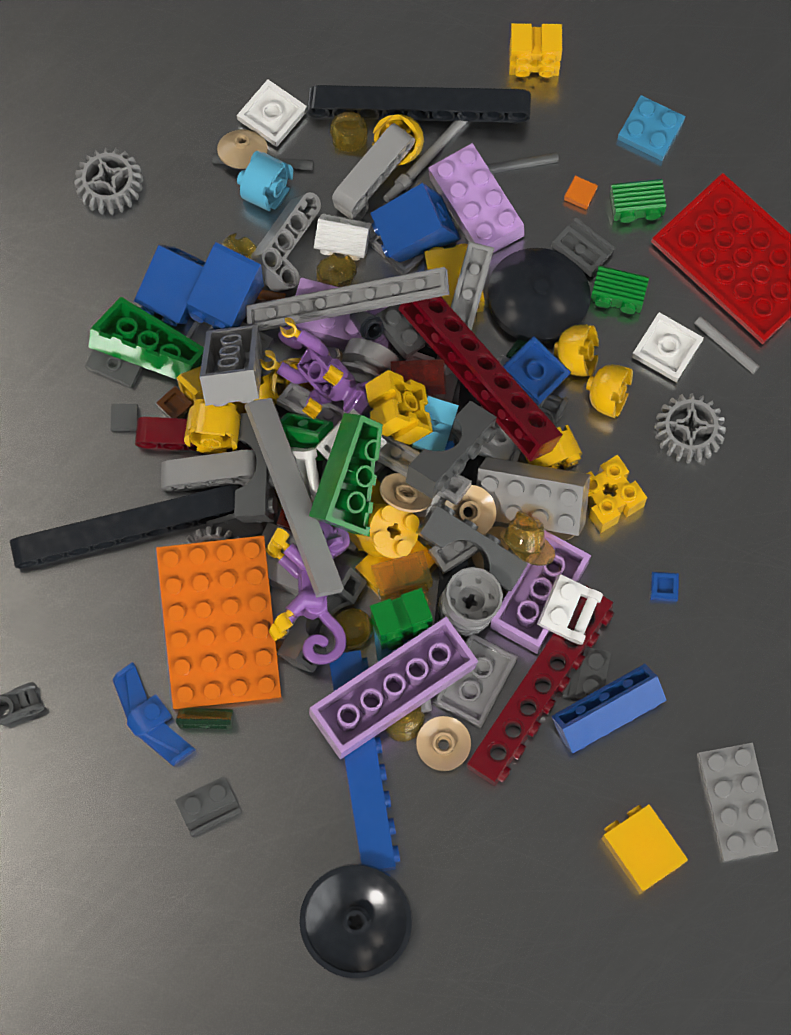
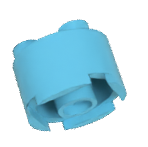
M255 151L246 170H242L237 178V184L240 185L241 198L267 211H271L270 208L276 210L283 203L290 188L286 185L288 178L293 179V167L264 152Z

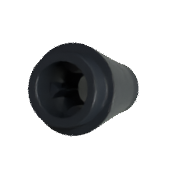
M367 311L350 314V320L364 339L375 340L382 335L384 325L380 317Z

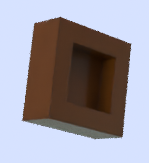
M176 386L156 402L157 407L169 418L181 419L189 411L190 407L193 406V402Z

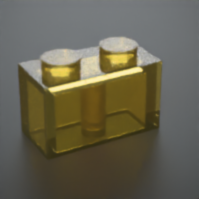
M423 550L371 565V572L380 601L393 600L401 597L402 594L422 588L423 593H427L429 588L433 587V579Z

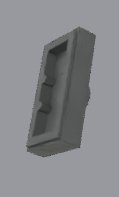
M94 349L85 364L86 369L131 389L143 369L141 366Z
M234 513L206 521L207 526H210L212 529V534H216L217 527H222L221 536H224L228 530L232 531L229 539H234L237 536L239 538L251 537L261 534L265 530L263 522L242 523L234 517Z

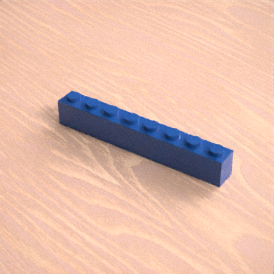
M360 650L342 653L336 661L329 663L334 691L369 668L367 657L362 658ZM373 737L344 758L361 864L371 865L383 871L396 870L395 862H400L398 845L392 846L391 835L396 834L394 819L388 818L386 810L387 807H391L389 790L383 791L382 780H387L385 764H379L377 755L383 753L380 737Z

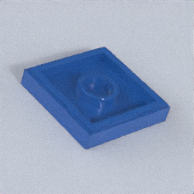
M534 336L503 365L506 371L537 406L571 373Z

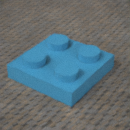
M641 95L621 129L617 140L663 161L686 116Z

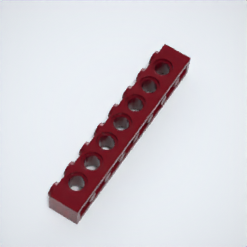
M442 296L400 305L398 310L482 407L497 417L496 423L530 462L552 452L563 434Z
M580 596L567 628L575 629L587 600L586 598ZM603 596L601 602L596 604L591 616L595 622L587 626L584 633L586 638L582 645L579 644L577 647L571 648L566 645V638L555 633L552 635L468 761V770L493 786H496L499 781L503 783L511 772V768H509L510 763L514 758L519 760L527 747L524 745V742L528 736L532 738L535 736L541 726V723L538 721L544 713L548 715L556 703L553 698L558 691L563 693L571 679L567 676L573 668L578 670L585 660V656L582 655L584 650L588 646L593 648L600 637V634L597 633L602 624L607 626L614 616L615 612L612 611L613 601ZM555 659H560L564 661L565 667L561 670H555L551 667L550 663ZM545 681L550 684L551 688L547 692H540L536 689V684ZM530 703L534 705L536 711L531 715L522 713L521 707L524 704ZM510 726H517L520 728L521 733L513 738L506 734V730ZM496 748H501L506 752V756L502 760H495L491 757V752Z

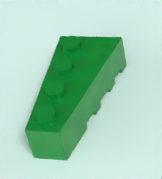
M120 297L90 328L89 348L177 379L176 377L184 372L200 367L202 364L203 346L123 297Z
M343 414L309 517L353 534L370 536L368 520L369 513L372 514L373 502H371L372 486H376L377 475L374 474L375 461L379 460L383 424L362 415Z

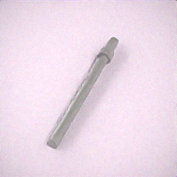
M454 121L405 174H401L395 180V185L383 197L388 203L397 198L402 191L406 192L413 184L412 181L468 121Z

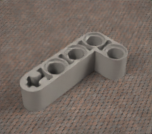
M391 124L337 187L332 196L334 207L349 219L360 221L369 208L368 199L414 145L415 138L397 124Z
M305 193L290 200L250 256L251 260L261 264L263 282L274 292H281L296 287L300 281L298 270L286 258L321 209L320 199L314 193Z
M239 450L164 461L161 463V490L165 492H182L234 484L244 486L251 480L256 470L257 459L253 450Z

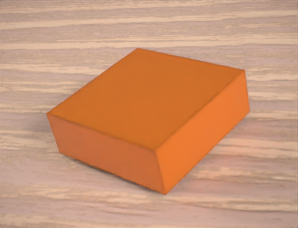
M575 176L564 196V200L587 210L598 189V185Z

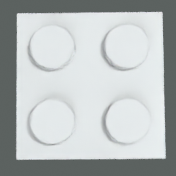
M267 79L237 114V120L277 147L306 114L307 106Z
M659 312L636 347L632 357L677 383L704 337Z

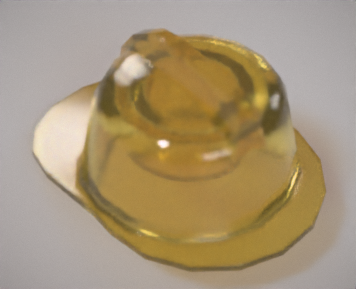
M518 511L508 527L500 532V538L520 559L529 564L543 566L552 563L555 559V550L545 539L543 523L534 517L528 516L523 511Z

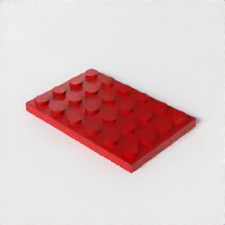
M722 173L652 238L651 243L763 345L791 318V234Z

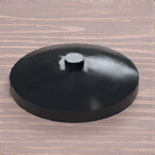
M546 248L522 249L505 257L491 274L487 290L490 312L494 320L504 331L525 342H528L534 336L542 344L559 341L560 336L566 329L582 324L587 315L591 300L590 286L581 268L564 254Z
M346 864L327 871L310 887L300 910V932L309 954L324 969L346 978H366L385 971L403 954L412 931V910L405 891L391 875L371 865Z

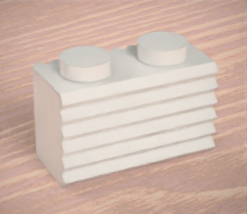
M321 214L318 219L314 248L320 249V253L332 256L335 253L345 254L346 259L360 260V258H364L367 254L372 224Z

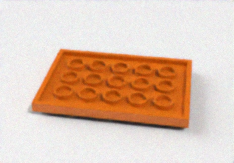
M255 536L156 547L173 709L282 697L276 641L273 640L269 633L274 620L265 537Z

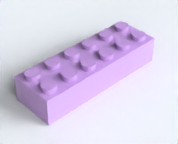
M445 617L311 706L309 715L341 760L474 670L478 660L448 618Z

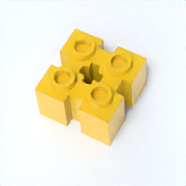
M511 23L509 75L527 77L530 72H539V75L545 78L559 76L562 56V24H542L541 27H532V24Z
M390 370L365 384L369 406L373 408L370 412V419L383 424L382 435L387 437L391 435L395 440L411 445L433 432L430 413L426 412L424 407L428 404L425 385L411 379L404 382L402 375Z
M618 455L601 464L596 476H594L592 471L587 473L590 474L587 505L591 508L588 517L600 534L617 524L622 512L628 517L645 506L647 496L636 480L632 483L628 482L629 470ZM605 491L612 492L614 494L613 497L610 494L605 496Z

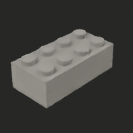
M258 324L206 331L200 371L205 406L213 405L219 407L231 402L249 403L259 399L262 371L260 359L263 360V348Z
M490 457L485 458L478 468L477 486L485 489L492 496L496 505L495 521L579 536L586 522L590 474Z

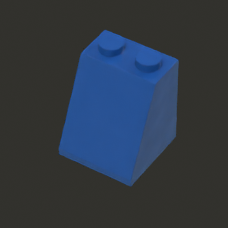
M424 183L419 184L370 213L374 220L372 227L383 241L381 248L387 258H392L399 263L422 255L424 251H429L431 248L443 247L461 239L442 195Z
M215 242L187 301L190 317L199 323L206 322L212 325L214 330L240 327L247 315L246 305L254 304L264 287L261 264Z
M158 245L134 302L140 304V308L151 315H154L155 312L162 315V320L170 325L176 326L177 323L186 324L190 318L187 301L204 267L205 261L175 246Z

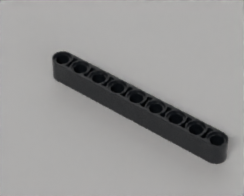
M314 85L309 88L307 113L311 117L324 119L381 120L389 115L402 114L421 121L519 123L530 119L531 93L524 89Z
M236 484L227 485L15 537L9 542L14 566L18 569L29 568L207 524L206 521L234 513L235 490L239 489L240 486Z

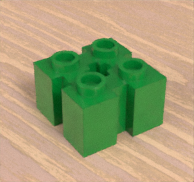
M422 588L402 594L401 597L393 600L387 599L370 605L371 621L382 650L386 648L389 650L400 648L404 645V640L415 638L433 624V617Z

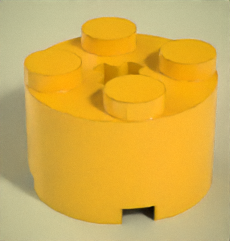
M204 399L195 400L194 405L190 407L184 437L185 444L190 447L192 443L197 446L196 451L205 454L225 453L231 448L232 451H236L241 419L240 413L236 411L237 406L233 403H227L219 407L213 405L205 406Z
M565 425L563 431L561 427L557 428L563 435L552 452L531 462L525 456L528 464L555 469L563 467L564 470L579 464L578 461L581 460L580 456L583 453L569 425Z
M377 503L373 505L372 514L369 513L368 527H370V536L358 534L356 536L359 537L362 549L372 556L386 558L407 556L415 546L418 538L416 532L419 529V518L413 512L398 510L388 503Z

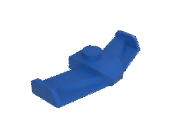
M134 662L115 674L112 680L127 717V725L135 736L140 737L173 766L195 751L194 747L165 724V722L172 718V715L157 694L149 699L147 698Z

